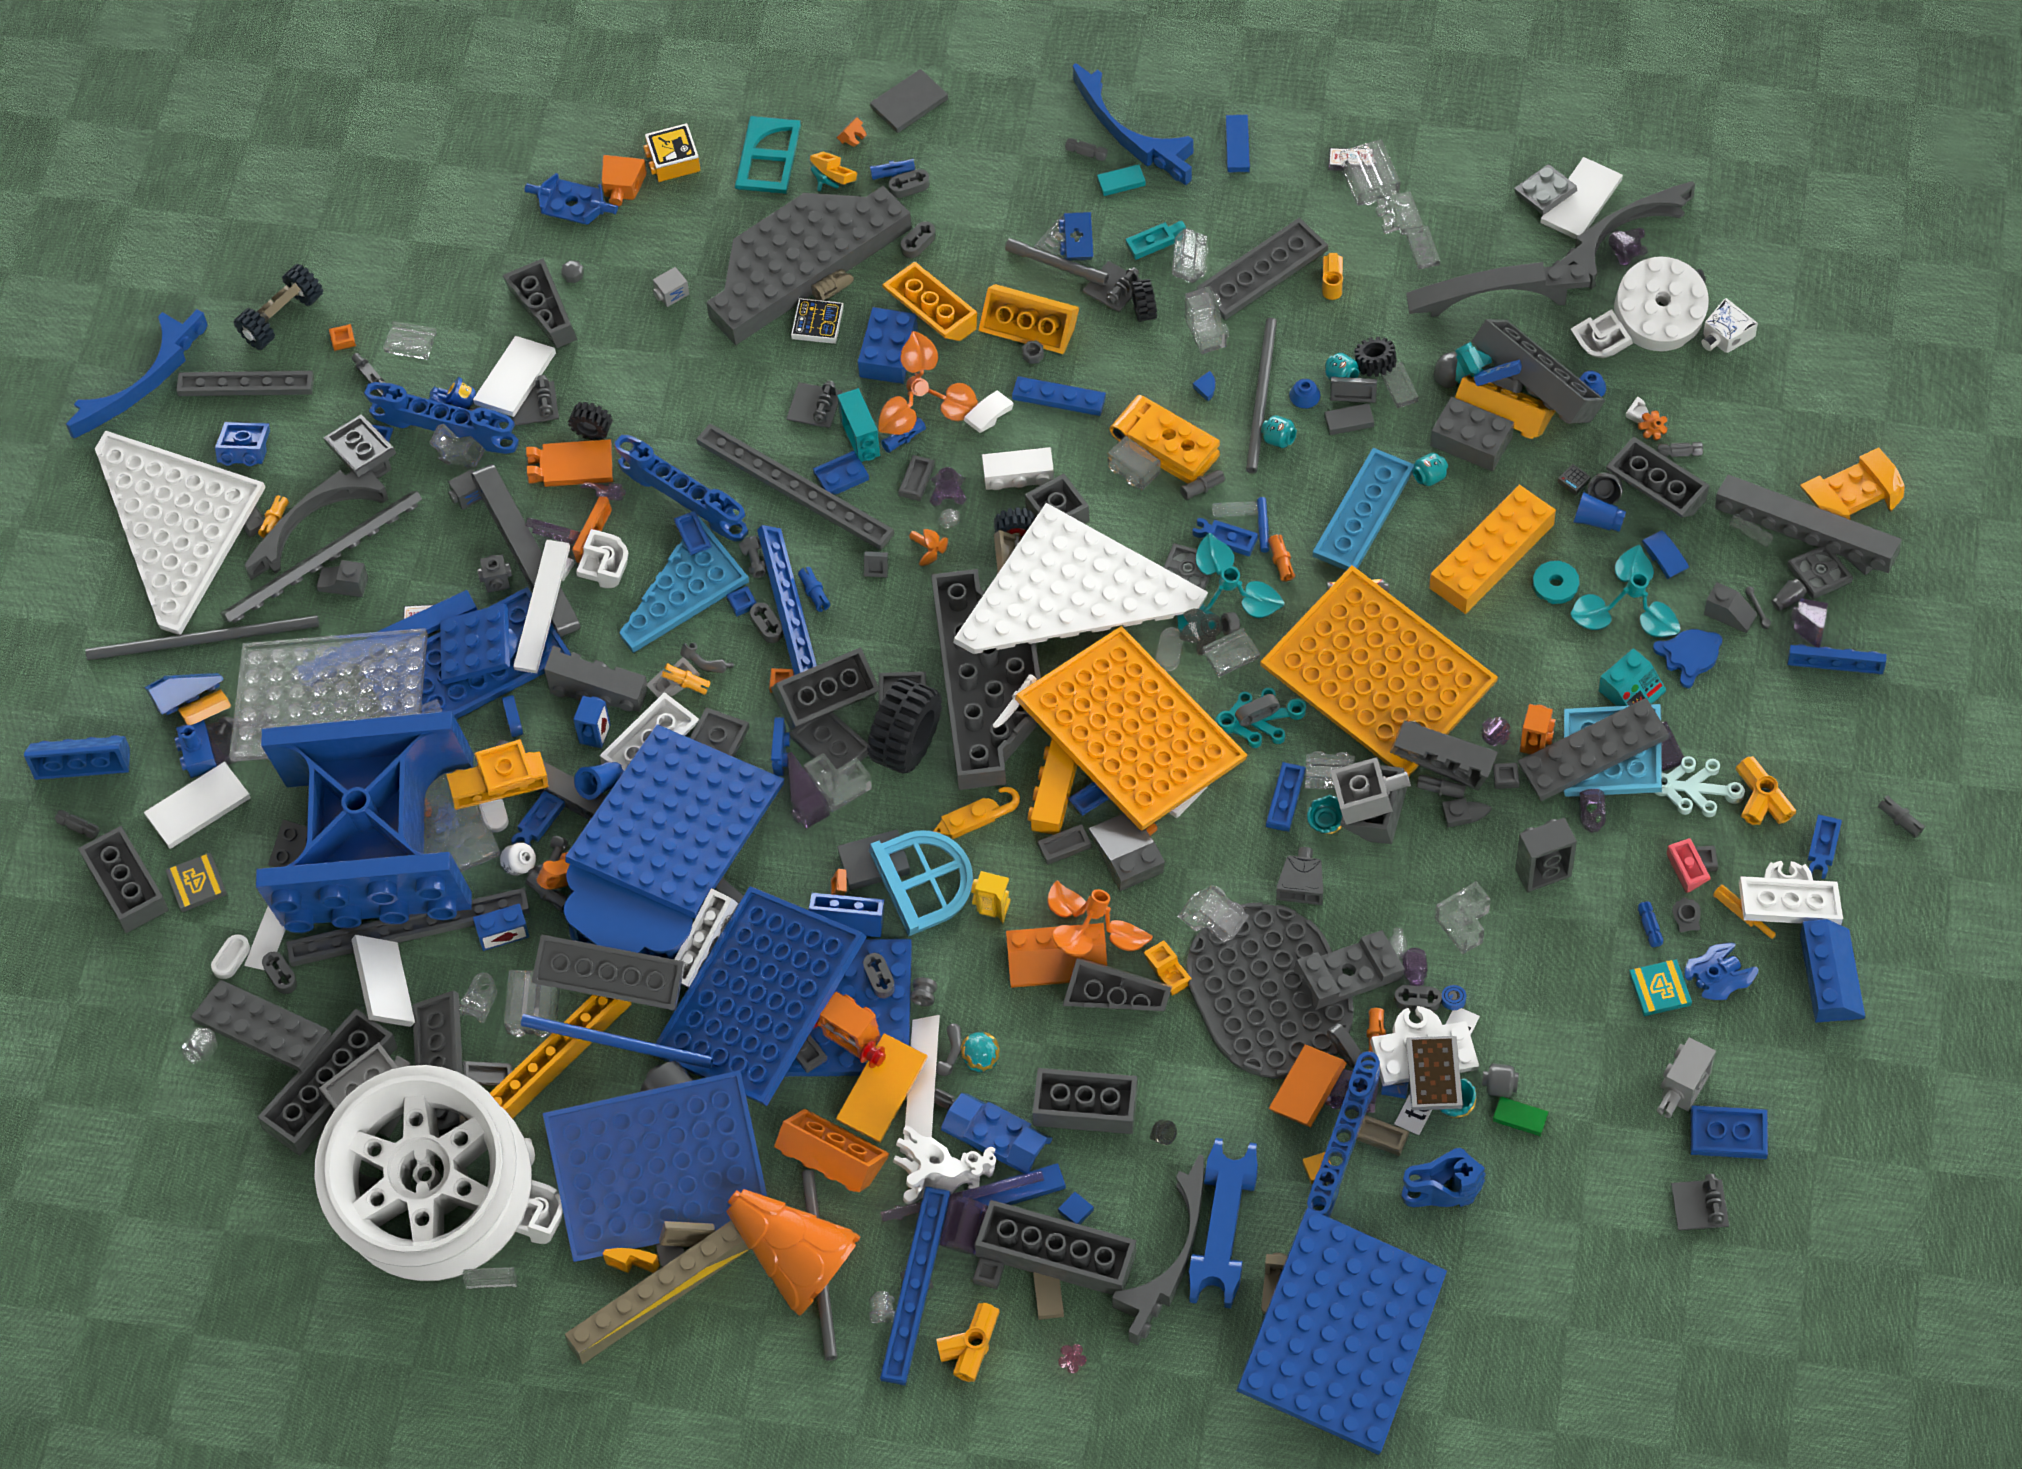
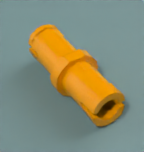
M276 496L270 510L266 511L265 520L258 531L262 538H265L266 534L282 518L289 504L287 498L282 497L281 501H279L281 496Z
M669 663L665 665L664 669L671 673L663 671L661 677L676 682L683 688L687 687L702 693V695L707 693V689L701 687V685L709 688V680L702 679L693 675L691 671L681 670Z

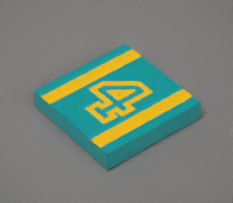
M1677 959L1629 970V976L1644 1017L1691 1006L1692 1000Z

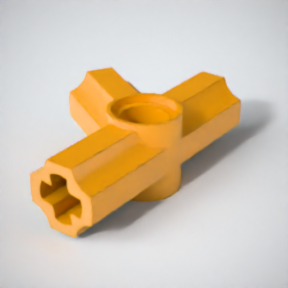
M1753 756L1745 758L1736 766L1738 774L1753 791L1741 814V817L1747 823L1761 825L1767 811H1769L1778 824H1784L1796 814V809L1778 788L1776 779L1769 776ZM1768 788L1771 792H1764L1761 789Z
M978 1303L970 1328L966 1333L936 1339L941 1362L958 1359L953 1375L963 1381L975 1382L983 1357L989 1350V1341L1000 1310L993 1305ZM974 1339L983 1340L980 1345H971Z

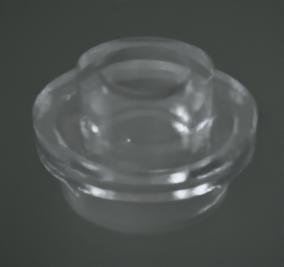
M947 509L941 513L938 522L944 528L953 527L960 523L959 517L961 514L958 510Z

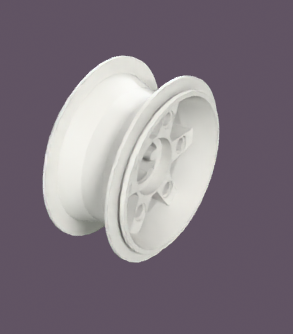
M416 1065L391 1069L372 1077L359 1085L339 1104L325 1125L318 1143L315 1158V1184L322 1211L331 1227L342 1240L374 1266L404 1279L440 1281L458 1277L488 1262L513 1237L528 1206L532 1187V1168L529 1151L518 1126L487 1090L459 1072L443 1067ZM435 1108L458 1113L467 1118L468 1121L439 1137ZM404 1114L402 1139L393 1143L375 1137V1134L389 1121ZM419 1116H423V1122L418 1126ZM374 1148L381 1149L379 1155L374 1157L371 1155ZM488 1149L490 1176L488 1186L486 1187L469 1178L466 1167ZM361 1160L383 1171L384 1178L360 1197L358 1181ZM435 1161L443 1162L444 1174L441 1182L440 1173L435 1168ZM432 1171L431 1178L428 1181H422L423 1173ZM412 1175L417 1182L416 1193L412 1192L410 1186ZM469 1186L472 1189L471 1192L468 1195H466ZM458 1206L474 1210L473 1214L464 1223L449 1233L444 1234V1215L450 1213ZM408 1210L413 1240L391 1235L379 1227ZM423 1216L429 1217V1222L425 1226H423Z

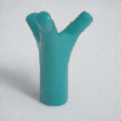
M815 165L811 167L810 170L818 182L817 191H821L823 183L836 189L839 188L838 184L832 182Z

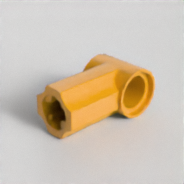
M1329 253L1323 257L1322 294L1329 300H1336L1342 295L1343 257L1337 253Z

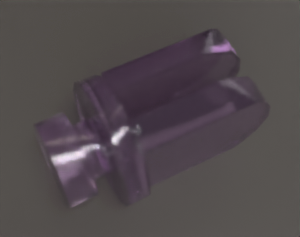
M1410 948L1402 959L1405 968L1404 975L1409 980L1410 985L1421 986L1424 984V979L1427 977L1428 972L1426 953L1420 948Z

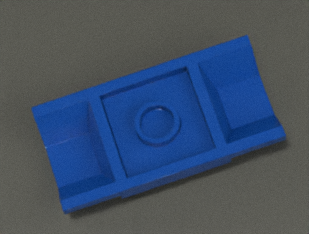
M967 1093L959 1095L948 1110L941 1126V1131L983 1153L989 1147L995 1148V1153L992 1154H994L997 1160L1025 1175H1028L1036 1156L1044 1145L1052 1142V1137L1032 1128L1031 1123L990 1102L986 1104Z

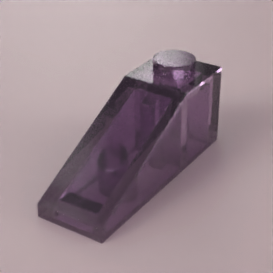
M790 752L787 755L793 806L791 814L797 823L801 822L805 829L830 816L829 804L794 754Z

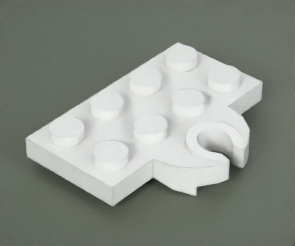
M1782 861L1771 862L1766 869L1764 878L1740 877L1739 888L1744 920L1803 923V921L1828 919L1839 925L1842 924L1843 915L1838 883L1813 881L1811 871L1806 864L1801 866L1791 861L1789 866V873L1791 875H1785L1781 872L1783 867Z
M1417 1006L1415 1010L1421 1023L1416 1024L1410 1021V1010L1407 1008L1397 1016L1392 1034L1375 1036L1370 1040L1373 1053L1379 1057L1380 1078L1383 1086L1409 1082L1406 1038L1457 1036L1460 1073L1475 1071L1479 1068L1466 1021L1442 1025L1439 1017L1424 1007Z

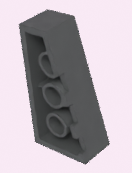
M544 258L502 275L510 292L556 348L578 340Z
M552 647L544 669L551 694L557 697L575 698L578 701H581L582 696H594L605 701L606 707L614 706L625 711L633 710L640 712L648 690L646 676L619 667H615L612 670L604 662L595 660L591 663L580 659V654L572 652L570 656L561 653V648Z
M1414 721L1403 722L1390 750V753L1477 791L1488 778L1498 754L1497 751L1428 729Z
M1078 957L1063 1006L1165 1011L1172 986Z

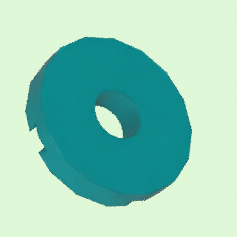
M1549 561L1541 564L1536 569L1532 581L1533 590L1536 595L1551 604H1563L1570 601L1578 592L1580 585L1579 575L1575 568L1562 561ZM1553 579L1560 580L1562 584L1559 586H1554L1550 583V581Z

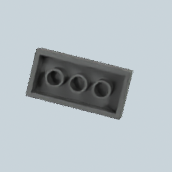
M861 647L777 682L771 687L790 731L871 697L880 691Z
M122 826L78 848L87 868L125 933L169 911L161 892Z
M1038 1068L1033 1105V1125L1133 1134L1138 1091L1137 1076Z

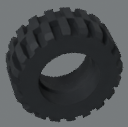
M909 678L899 679L892 685L891 689L887 691L884 700L880 703L868 737V756L873 762L902 774L913 771L915 766L919 765L932 742L940 720L942 698L936 689Z

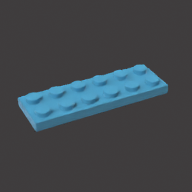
M1373 448L1313 550V557L1346 571L1351 565L1358 569L1412 475L1414 464Z

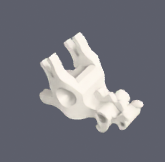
M907 1125L903 1130V1134L909 1136L910 1140L899 1138L896 1146L900 1147V1152L907 1156V1158L895 1156L893 1163L905 1169L909 1174L906 1184L912 1189L907 1190L903 1197V1201L908 1205L914 1204L923 1198L925 1186L948 1190L952 1194L960 1185L965 1183L969 1185L968 1190L979 1187L980 1176L987 1175L989 1178L994 1172L996 1157L992 1154L995 1153V1148L993 1147L987 1148L983 1156L975 1151L967 1154L963 1153L960 1161L951 1157L947 1148L935 1139L923 1137Z

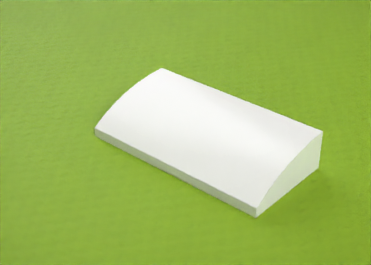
M664 692L600 755L601 764L618 762L625 771L657 724L685 736L699 722V718Z

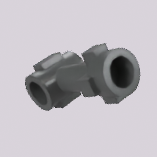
M756 535L749 536L743 539L744 541L739 543V546L745 556L749 554L752 565L748 568L750 574L755 578H760L766 574L765 568H767L764 561L760 562L757 552L758 549L762 548L760 539Z

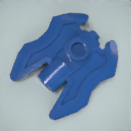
M1722 943L1710 946L1704 955L1688 960L1685 967V978L1689 981L1696 977L1697 987L1704 989L1701 995L1703 998L1726 1000L1730 993L1736 989L1747 988L1758 974L1757 967L1740 970L1741 964L1735 956L1726 958L1735 948V943Z

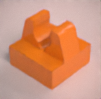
M856 117L836 138L842 144L846 142L852 147L857 146L859 141L856 140L855 135L859 136L860 139L867 135L861 126L863 122Z

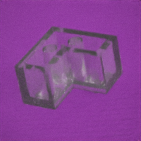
M1211 286L1185 294V321L1201 355L1227 347V337H1229L1227 325L1222 324L1220 320V297L1217 293L1214 294Z
M824 753L804 764L806 780L832 813L872 789L870 774L857 758L839 769L834 767Z
M1477 881L1436 904V921L1462 954L1483 943L1484 928L1478 919L1489 913L1491 899Z
M1211 885L1194 893L1178 917L1195 932L1206 927L1221 941L1226 942L1236 936L1249 915L1244 912L1240 904L1232 902L1226 897L1225 892L1221 888Z

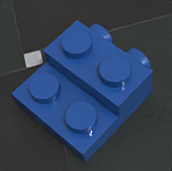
M224 422L215 446L217 463L227 466L234 463H244L247 466L262 464L267 452L266 441L270 433L269 423Z

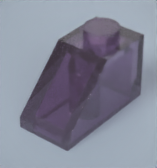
M1800 598L1798 607L1793 606L1791 620L1795 621L1794 631L1813 646L1820 648L1828 603Z

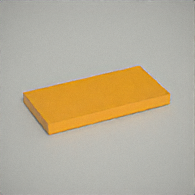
M885 1033L876 1046L877 1049L881 1046L885 1047L886 1058L879 1067L876 1066L874 1068H870L869 1061L867 1062L836 1118L838 1122L881 1143L928 1058L926 1054Z

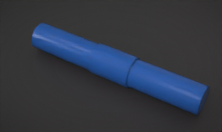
M1260 497L1257 499L1260 551L1266 553L1269 552L1266 498Z

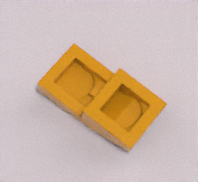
M824 151L810 156V161L830 179L843 185L857 180L856 171L840 166L841 157Z
M1164 940L1144 952V956L1160 981L1172 986L1170 993L1172 996L1189 986L1188 981L1192 978L1179 964L1177 955Z
M612 1248L606 1249L603 1252L607 1265L629 1273L632 1265L655 1273L660 1266L657 1255L642 1250Z

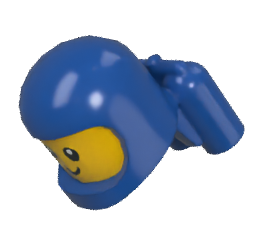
M457 377L448 390L438 389L434 386L430 391L431 396L429 400L467 409L474 403L473 399L476 396V391L472 386L464 384L462 378Z

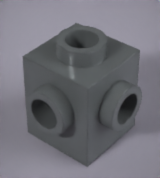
M491 555L480 559L482 568L477 569L480 583L485 582L487 593L509 589L508 577L512 576L510 563H505L503 555Z

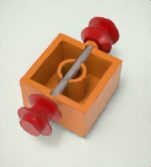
M835 992L821 1012L813 1029L818 1026L822 1027L824 1036L860 1058V1062L864 1063L868 1060L870 1068L879 1067L884 1062L886 1054L885 1047L876 1048V1043L881 1037L875 1013L867 1007L862 1008L857 1005L855 1000L849 995L845 994L843 996Z

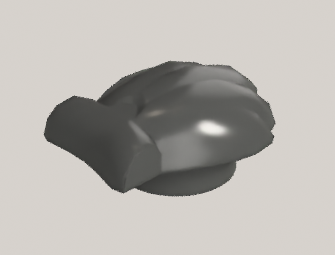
M1687 898L1677 901L1673 906L1672 912L1679 924V932L1701 930L1699 925L1701 914L1699 904L1693 899L1689 900Z

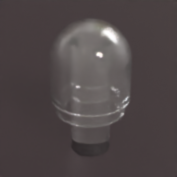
M1394 928L1393 936L1388 941L1398 958L1402 960L1407 954V941L1403 936V929Z

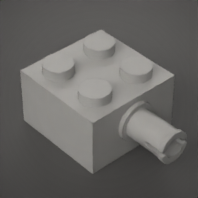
M1377 757L1331 770L1337 798L1346 825L1393 812L1388 796L1390 791L1411 786L1407 771L1387 778L1383 776Z
M1690 1037L1685 1045H1679L1674 1055L1676 1059L1673 1065L1669 1063L1663 1074V1077H1665L1661 1084V1088L1664 1089L1663 1100L1657 1108V1112L1660 1115H1663L1666 1110L1664 1117L1671 1118L1676 1106L1688 1112L1690 1111L1691 1106L1711 1074L1716 1050Z

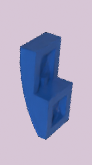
M1663 530L1641 541L1652 561H1657L1667 579L1689 568L1678 548Z

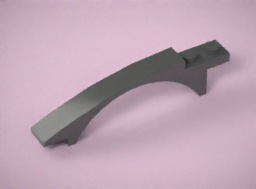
M1691 181L1639 199L1605 217L1576 237L1575 248H1572L1566 257L1561 261L1557 260L1552 266L1587 263L1591 281L1589 288L1592 290L1596 286L1595 279L1598 274L1595 265V254L1606 236L1619 226L1643 217L1669 216L1681 218L1685 215V212L1680 208L1694 197L1695 183Z
M1543 262L1501 267L1459 276L1406 293L1409 314L1431 312V317H1437L1444 310L1465 298L1484 292L1505 289L1536 292L1552 299L1558 305H1565L1567 289L1590 287L1591 281L1587 263L1544 267Z
M389 459L359 477L352 471L345 476L339 470L308 493L279 520L244 565L248 578L253 580L269 568L275 574L281 570L282 551L289 535L304 518L319 508L351 499H366L381 503L387 501L388 496L385 486L378 478L392 470Z
M1198 1155L1189 1174L1179 1171L1176 1176L1178 1181L1176 1188L1186 1204L1190 1219L1188 1238L1181 1254L1173 1265L1156 1279L1136 1288L1115 1291L1112 1297L1113 1308L1135 1317L1129 1330V1342L1139 1345L1142 1338L1146 1339L1152 1326L1150 1322L1153 1316L1158 1317L1163 1304L1170 1307L1186 1271L1199 1223L1204 1178L1203 1155Z

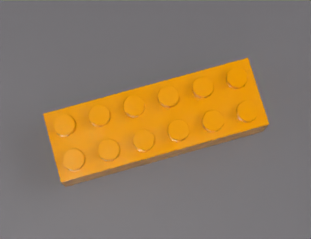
M1519 484L1431 573L1429 589L1464 614H1467L1554 526L1556 510Z

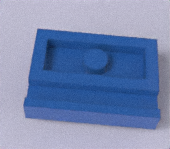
M855 451L813 468L814 475L818 478L821 487L833 495L869 480V475L860 459L856 456Z
M777 717L774 719L771 761L774 775L784 776V767L789 765V753H785L786 746L790 747L791 736L790 732H786L784 718Z

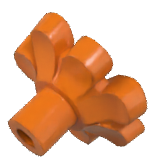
M1652 411L1651 415L1649 413L1642 414L1644 422L1638 423V428L1640 430L1645 429L1643 437L1648 439L1652 435L1654 440H1659L1661 434H1665L1668 429L1664 426L1667 422L1666 416L1659 417L1658 411Z

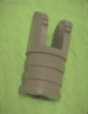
M843 269L835 271L816 282V284L811 285L812 294L816 300L825 301L850 285L854 277Z

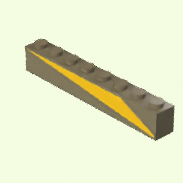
M732 1220L565 1333L568 1346L582 1365L734 1260L750 1251Z

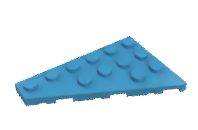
M699 516L698 518L712 547L700 553L690 555L683 539L676 546L668 558L667 565L662 572L658 573L655 582L650 585L642 597L641 604L635 612L633 611L629 622L619 632L620 638L632 653L726 597L727 594L749 583V577Z

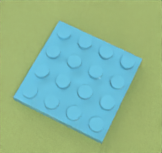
M1651 705L1661 720V705ZM1628 706L1564 709V738ZM1662 742L1564 790L1565 797L1662 792Z

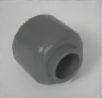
M1493 1063L1490 1065L1489 1071L1483 1072L1482 1086H1487V1093L1491 1096L1508 1098L1513 1092L1517 1093L1519 1073L1515 1072V1068L1511 1065Z

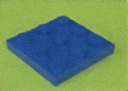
M504 603L440 620L441 680L445 684L510 668L508 607Z

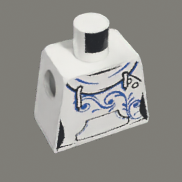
M1725 298L1706 320L1703 332L1705 338L1701 343L1708 351L1717 346L1722 351L1728 353L1756 336L1758 323Z

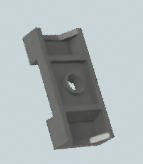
M1383 930L1361 937L1359 943L1320 956L1317 952L1297 959L1293 971L1295 974L1303 975L1311 989L1313 1006L1316 1010L1401 980L1405 968ZM1342 969H1350L1354 972V975L1348 976L1342 972Z

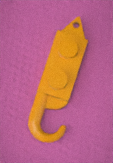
M1011 787L999 788L998 791L1000 793L1007 792L1012 795V800L1009 803L999 806L993 799L982 798L941 816V822L934 829V832L951 837L953 840L994 822L996 818L1008 814L1018 807L1020 803L1019 793Z

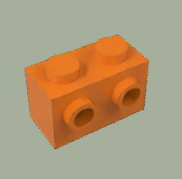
M1529 704L1522 729L1520 752L1533 754L1545 748L1546 744L1551 745L1556 719H1552L1553 709L1547 708L1544 705Z

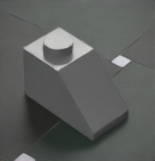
M1716 582L1706 600L1704 615L1747 633L1757 616V612L1738 591Z

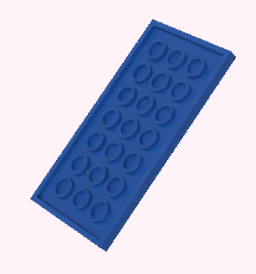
M528 587L489 606L492 607L504 603L508 607V625L517 636L518 647L532 597ZM550 623L538 673L515 670L513 667L514 659L510 661V668L445 684L441 680V632L362 673L388 717L452 711L455 718L458 719L543 675L553 646L561 648V653L570 656L571 653Z

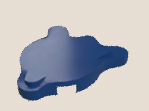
M1697 629L1686 630L1671 640L1656 641L1653 651L1665 657L1668 670H1681V686L1691 688L1699 674L1708 671L1715 665L1719 654V647L1722 645V637L1715 632Z

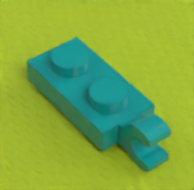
M1178 221L1169 227L1164 222L1126 238V245L1134 259L1137 260L1175 244V238L1181 239L1187 236L1184 230L1186 226L1183 221Z

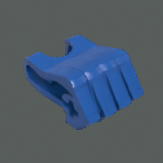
M1455 1148L1431 1163L1415 1165L1406 1169L1403 1178L1405 1185L1402 1190V1199L1409 1207L1430 1205L1451 1207L1458 1204L1459 1207L1472 1204L1485 1182V1168L1468 1155L1464 1149ZM1411 1175H1419L1421 1178L1411 1181L1409 1177ZM1451 1179L1453 1192L1443 1186ZM1421 1192V1195L1418 1198H1410L1408 1193Z

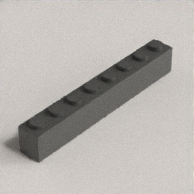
M1727 475L1716 494L1715 509L1761 525L1766 529L1785 534L1788 537L1801 540L1809 545L1826 548L1825 550L1833 554H1838L1854 562L1870 566L1875 570L1889 574L1900 553L1902 542L1900 538L1731 475Z

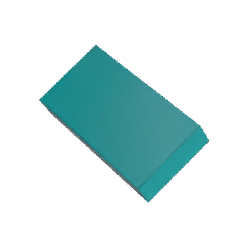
M1139 164L1097 175L1103 196L1146 186V181Z

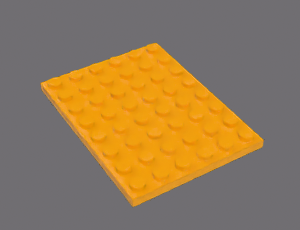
M1353 565L1348 568L1260 661V666L1388 766L1404 768V771H1407L1408 777L1419 765L1390 753L1403 722L1414 721L1423 727L1448 735L1498 680V676Z
M1122 626L1016 694L1015 700L1141 831L1241 764L1247 758V754Z

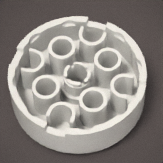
M1670 257L1648 258L1634 265L1624 275L1616 294L1614 312L1636 345L1653 351L1674 350L1682 347L1699 332L1708 310V292L1701 276L1688 264ZM1661 302L1665 306H1660L1657 303Z

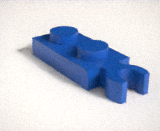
M1198 518L1197 526L1203 528H1193V536L1203 538L1208 533H1211L1230 547L1233 552L1249 557L1258 539V533L1214 520L1211 525L1205 519Z
M544 791L517 826L518 831L521 833H517L512 837V845L523 841L531 846L530 841L532 839L539 841L563 810L565 802Z
M1818 815L1808 860L1813 861L1809 866L1811 874H1813L1815 869L1821 870V879H1825L1828 871L1827 865L1832 866L1842 820Z

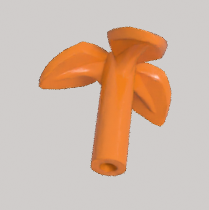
M924 529L923 535L912 531L909 535L911 540L928 549V552L924 554L919 562L920 566L933 563L937 560V552L939 551L943 554L948 545V538L943 537L939 542L940 537L933 530Z

